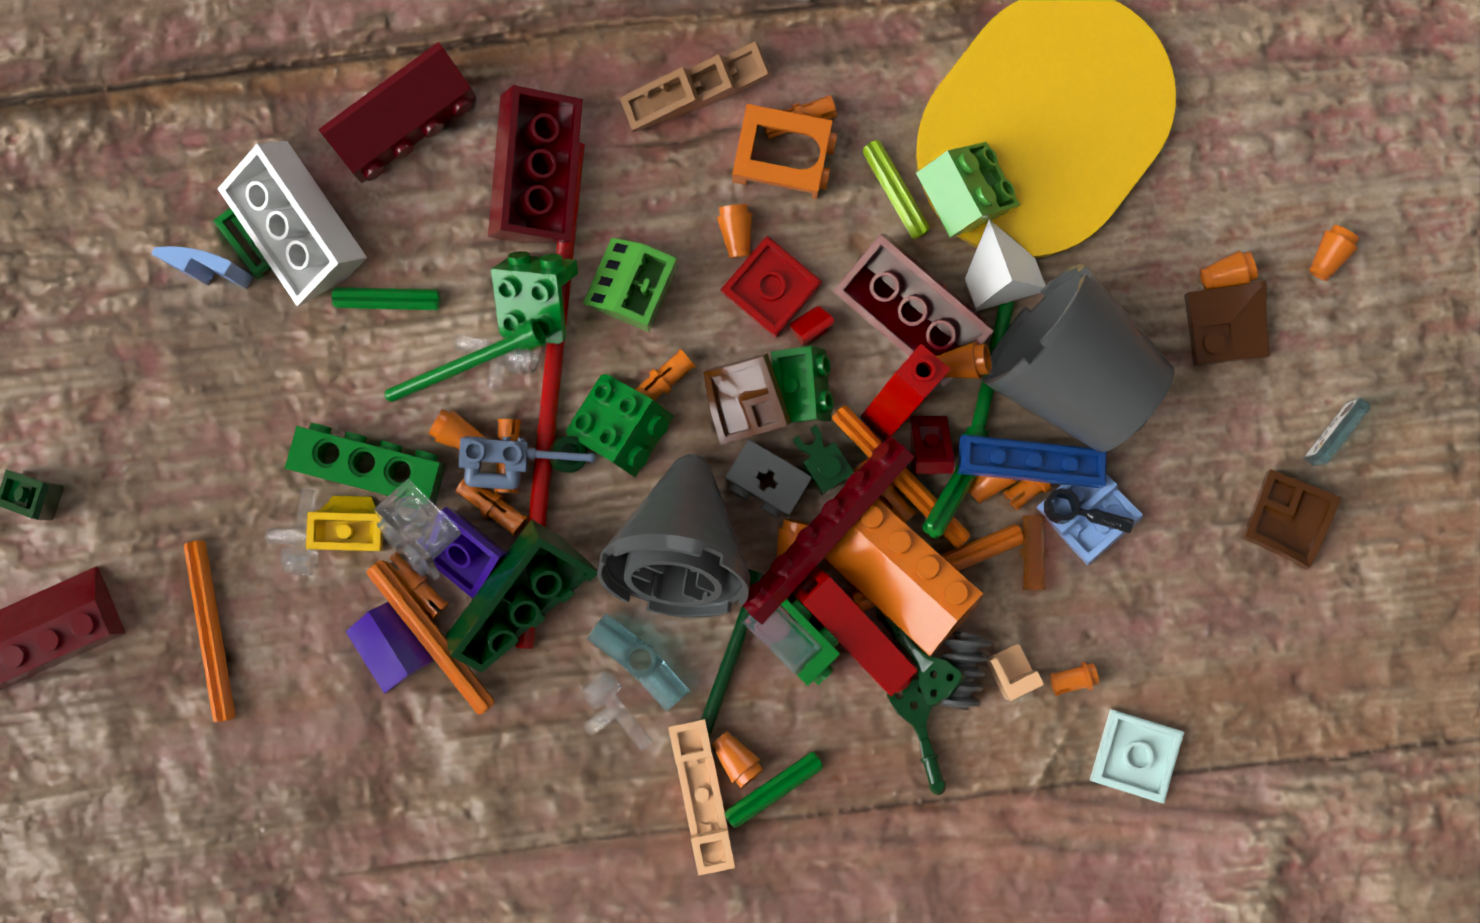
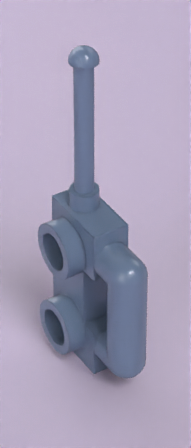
M465 436V438L460 439L459 468H465L464 481L469 487L517 489L520 485L521 472H527L528 459L546 458L590 461V463H594L596 460V455L592 452L590 454L537 451L535 448H529V442H525V438H517V441H510V437H503V440H487L484 437ZM482 462L505 463L506 474L480 473Z

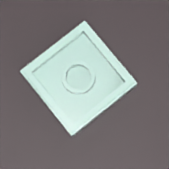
M1110 709L1090 781L1164 804L1184 732Z

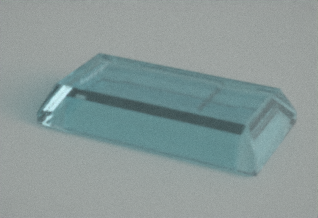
M780 607L763 625L751 615L742 622L794 674L821 648Z

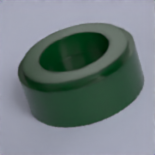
M574 436L560 437L549 448V451L587 454L586 446L579 443L578 438ZM549 459L553 468L562 473L576 472L586 463V461Z

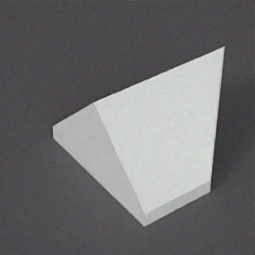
M989 219L965 277V282L976 311L1039 294L1046 286L1035 257Z

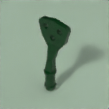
M877 608L878 620L882 621L891 633L892 639L897 641L910 654L918 666L919 686L927 704L937 706L951 697L965 678L964 672L948 660L928 656ZM935 671L937 672L936 678L933 677ZM951 674L954 676L952 681L949 679ZM934 690H937L936 697L933 695Z
M913 679L909 686L901 691L903 694L902 699H896L895 694L892 696L887 694V698L896 713L913 727L919 739L922 754L920 761L924 765L930 791L935 795H942L946 790V781L943 780L937 760L939 756L934 753L928 738L927 720L932 706L927 704L923 693L918 692L919 679ZM911 703H917L918 708L916 710L911 709Z

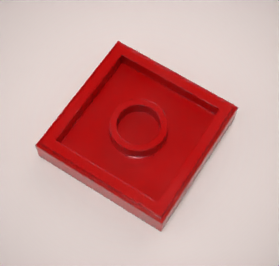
M766 236L720 289V292L776 338L820 287L822 281L769 236Z

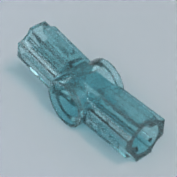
M605 613L587 637V640L625 667L630 674L634 675L666 712L690 691L688 686L662 659L652 645L643 641L609 614ZM636 649H644L649 652L651 664L647 669L639 670L633 666L631 656Z

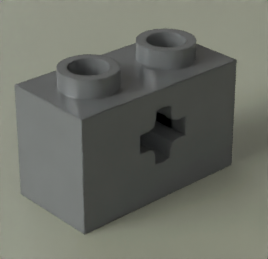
M748 439L725 478L731 483L728 488L730 491L746 500L752 495L763 502L760 506L762 510L779 519L781 514L789 517L812 477ZM769 472L774 475L773 483L777 486L775 489L768 487L763 491L759 488L760 481L757 479V476L765 477Z

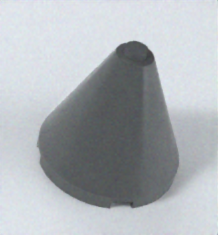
M687 454L678 458L602 551L597 575L602 586L613 596L628 603L630 595L648 601L646 611L689 618L723 615L731 612L733 602L739 600V604L743 605L748 599L751 582L750 573L711 467L701 456Z

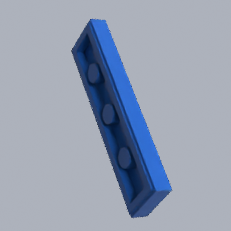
M962 435L960 437L958 474L1103 488L1106 486L1107 452H1098L1086 447Z

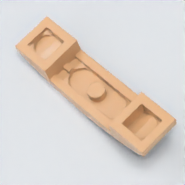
M701 719L668 726L684 798L698 876L735 868L732 846L706 721Z

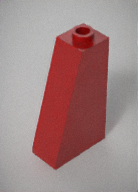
M920 344L894 373L859 418H862L884 440H887L942 380L950 368L925 346Z
M816 566L791 594L813 615L822 627L824 626L839 641L841 647L888 695L892 696L896 692L903 691L909 686L912 676L918 670L836 582Z

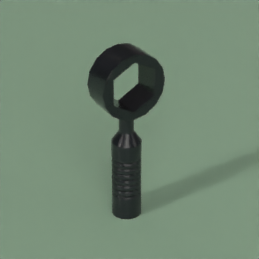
M1060 488L1053 491L1044 502L1046 516L1056 524L1068 523L1075 516L1080 515L1086 517L1091 523L1130 533L1134 525V519L1096 508L1089 510L1080 508L1078 497L1068 489ZM1056 496L1069 501L1072 512L1068 516L1055 513L1052 500Z

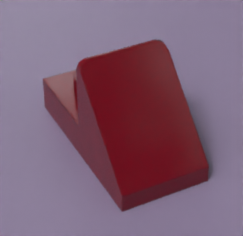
M911 416L910 447L911 454L915 457L911 461V467L916 471V474H953L954 456L947 416Z

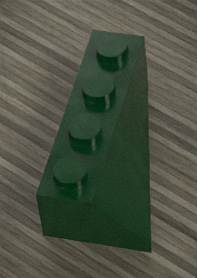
M531 519L446 634L450 656L481 673L484 672L519 642L518 638L532 626L536 628L546 619L545 615L560 602L564 604L575 594L574 590L586 580L590 582L595 578L598 569L561 536Z

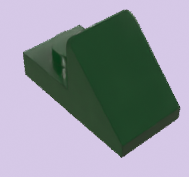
M6 469L0 486V507L31 519L52 521L56 515L64 486Z

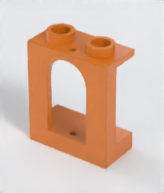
M746 104L732 172V183L747 185L749 180L812 193V199H817L819 189L826 190L830 168L824 167L826 154L833 155L838 134L831 132L832 120ZM763 126L812 137L820 148L818 161L810 168L796 169L752 160L758 127Z

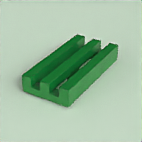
M231 208L213 220L256 279L259 280L263 277V273L267 270H272ZM231 219L262 261L258 266L225 222Z

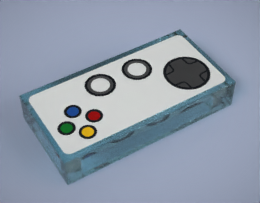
M1361 398L1346 402L1303 459L1312 466L1328 463L1369 411L1370 405Z

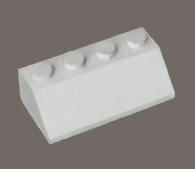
M288 141L257 143L218 187L219 192L297 306L307 303L346 280L367 259Z

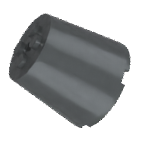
M1078 264L1065 270L1041 290L1045 297L1032 310L1025 306L1017 315L1001 340L990 354L992 370L982 381L993 390L1098 452H1107L1122 444L1145 425L1166 396L1175 372L1171 363L1092 272L1084 265Z

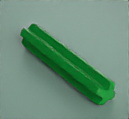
M335 287L332 290L331 298L334 307L352 309L438 310L441 304L440 292L436 289Z
M959 464L923 524V531L929 534L931 538L937 539L944 534L976 478L974 475L958 474Z
M815 752L808 753L725 811L727 820L732 827L738 828L820 772L824 767L822 761Z

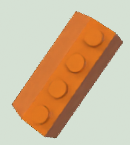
M876 499L823 558L930 657L972 614L982 601L983 593L879 499Z

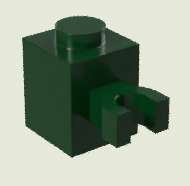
M815 424L809 429L815 437L813 444L805 445L799 435L793 438L792 441L798 450L809 456V459L803 462L802 467L812 477L811 481L820 495L823 496L846 481L854 471L835 442L826 448L824 447L822 433Z

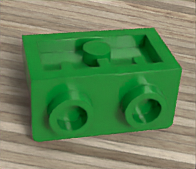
M805 346L772 351V368L791 420L790 424L810 421H831L834 399L831 391H829L828 375L831 372V363L825 349Z

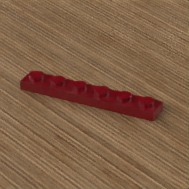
M890 436L884 443L878 445L874 449L872 456L860 470L854 472L848 478L846 485L840 492L824 504L821 513L809 526L803 528L798 533L792 545L783 554L775 558L770 569L763 577L750 586L748 599L743 604L748 613L763 625L915 457Z

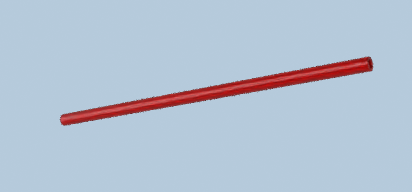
M579 142L571 242L557 243L556 254L561 255L562 259L573 260L585 149V144ZM571 280L561 286L565 326H567ZM565 340L559 344L546 342L536 439L537 451H549L551 444L555 441ZM535 458L528 517V523L532 519L546 527L552 473V465L549 459ZM532 626L518 638L519 642L515 644V648L534 649L536 628Z

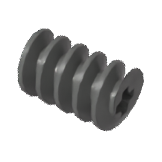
M954 631L952 634L956 635V637L947 639L943 643L952 649L953 653L942 654L941 659L948 660L964 672L965 678L955 693L939 705L968 710L969 707L980 706L981 701L971 694L972 692L983 691V685L976 682L974 678L986 676L987 672L978 667L977 663L989 661V656L982 653L980 648L991 647L992 642L985 637ZM953 674L949 677L950 681L954 678Z

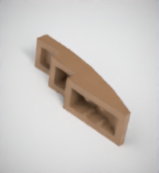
M754 41L724 57L717 54L689 69L681 67L620 97V101L632 131L636 132L710 105L771 78L772 75L760 45Z

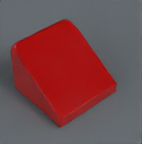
M816 306L792 321L789 326L801 345L807 346L830 331L835 320L820 306Z

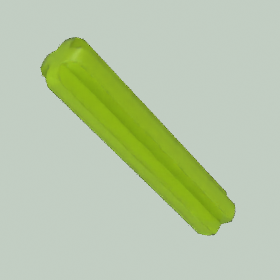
M879 140L868 143L863 147V154L911 238H920L929 231L930 226Z

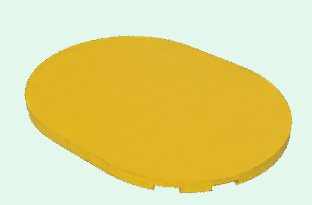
M1018 0L1000 11L988 22L930 97L918 128L915 154L917 172L948 150L987 142L988 146L996 153L998 164L1005 178L1013 185L1015 196L1020 204L1017 208L991 221L1027 250L1035 259L1052 256L1075 247L1090 238L1112 216L1155 160L1167 140L1176 109L1175 78L1169 57L1161 41L1147 23L1132 10L1115 0ZM923 187V190H924V192H925V194H926V196H927V198H928V203H929L930 207L933 209V211L935 212V214H936L937 217L939 218V216H938V214H937V212H936V210H935V208H934L932 202L930 201V199H929V197H928V195H927V193H926V191H925V189H924V187ZM987 223L970 232L956 236L977 248Z

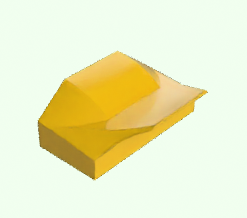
M332 496L321 509L307 512L306 549L383 551L384 514L377 510L372 497Z

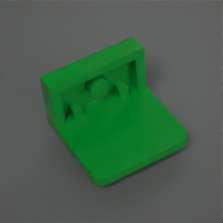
M517 251L508 254V258L491 268L498 329L502 337L507 338L513 335V331L518 329V324L534 318L540 324L547 343L559 344L566 339L561 286L578 274L577 260L562 259V256L559 254L537 257L530 256V253L526 251Z
M603 374L598 378L568 425L566 434L577 437L579 443L636 478L641 468L647 463L649 455L656 444L666 433L668 425L674 416L653 399L608 374Z
M786 599L781 606L821 646L796 672V675L807 686L813 681L820 685L834 671L830 664L840 655L835 649L839 641L824 626L817 631L808 621L813 615L797 599L792 604Z

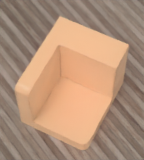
M1018 644L990 656L989 661H987L994 679L1006 700L1012 701L1044 685L1038 671L1032 670L1021 646Z

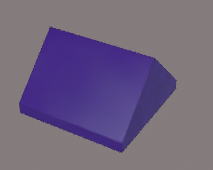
M449 507L441 510L418 552L421 557L472 599L507 553L459 512Z
M389 602L368 611L346 630L347 635L384 694L435 662Z

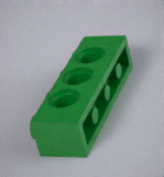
M310 422L308 429L296 426L284 469L435 508L446 469L445 465L436 462L438 455L416 450L415 456L401 453L403 446L386 441H381L379 447L366 444L367 437L347 431L344 438L331 435V427ZM336 445L339 449V457L334 463L328 464L325 460V452L330 446ZM372 454L375 459L374 468L368 473H363L360 469V461L365 455ZM407 463L411 470L410 477L405 482L399 483L395 478V470L399 465Z

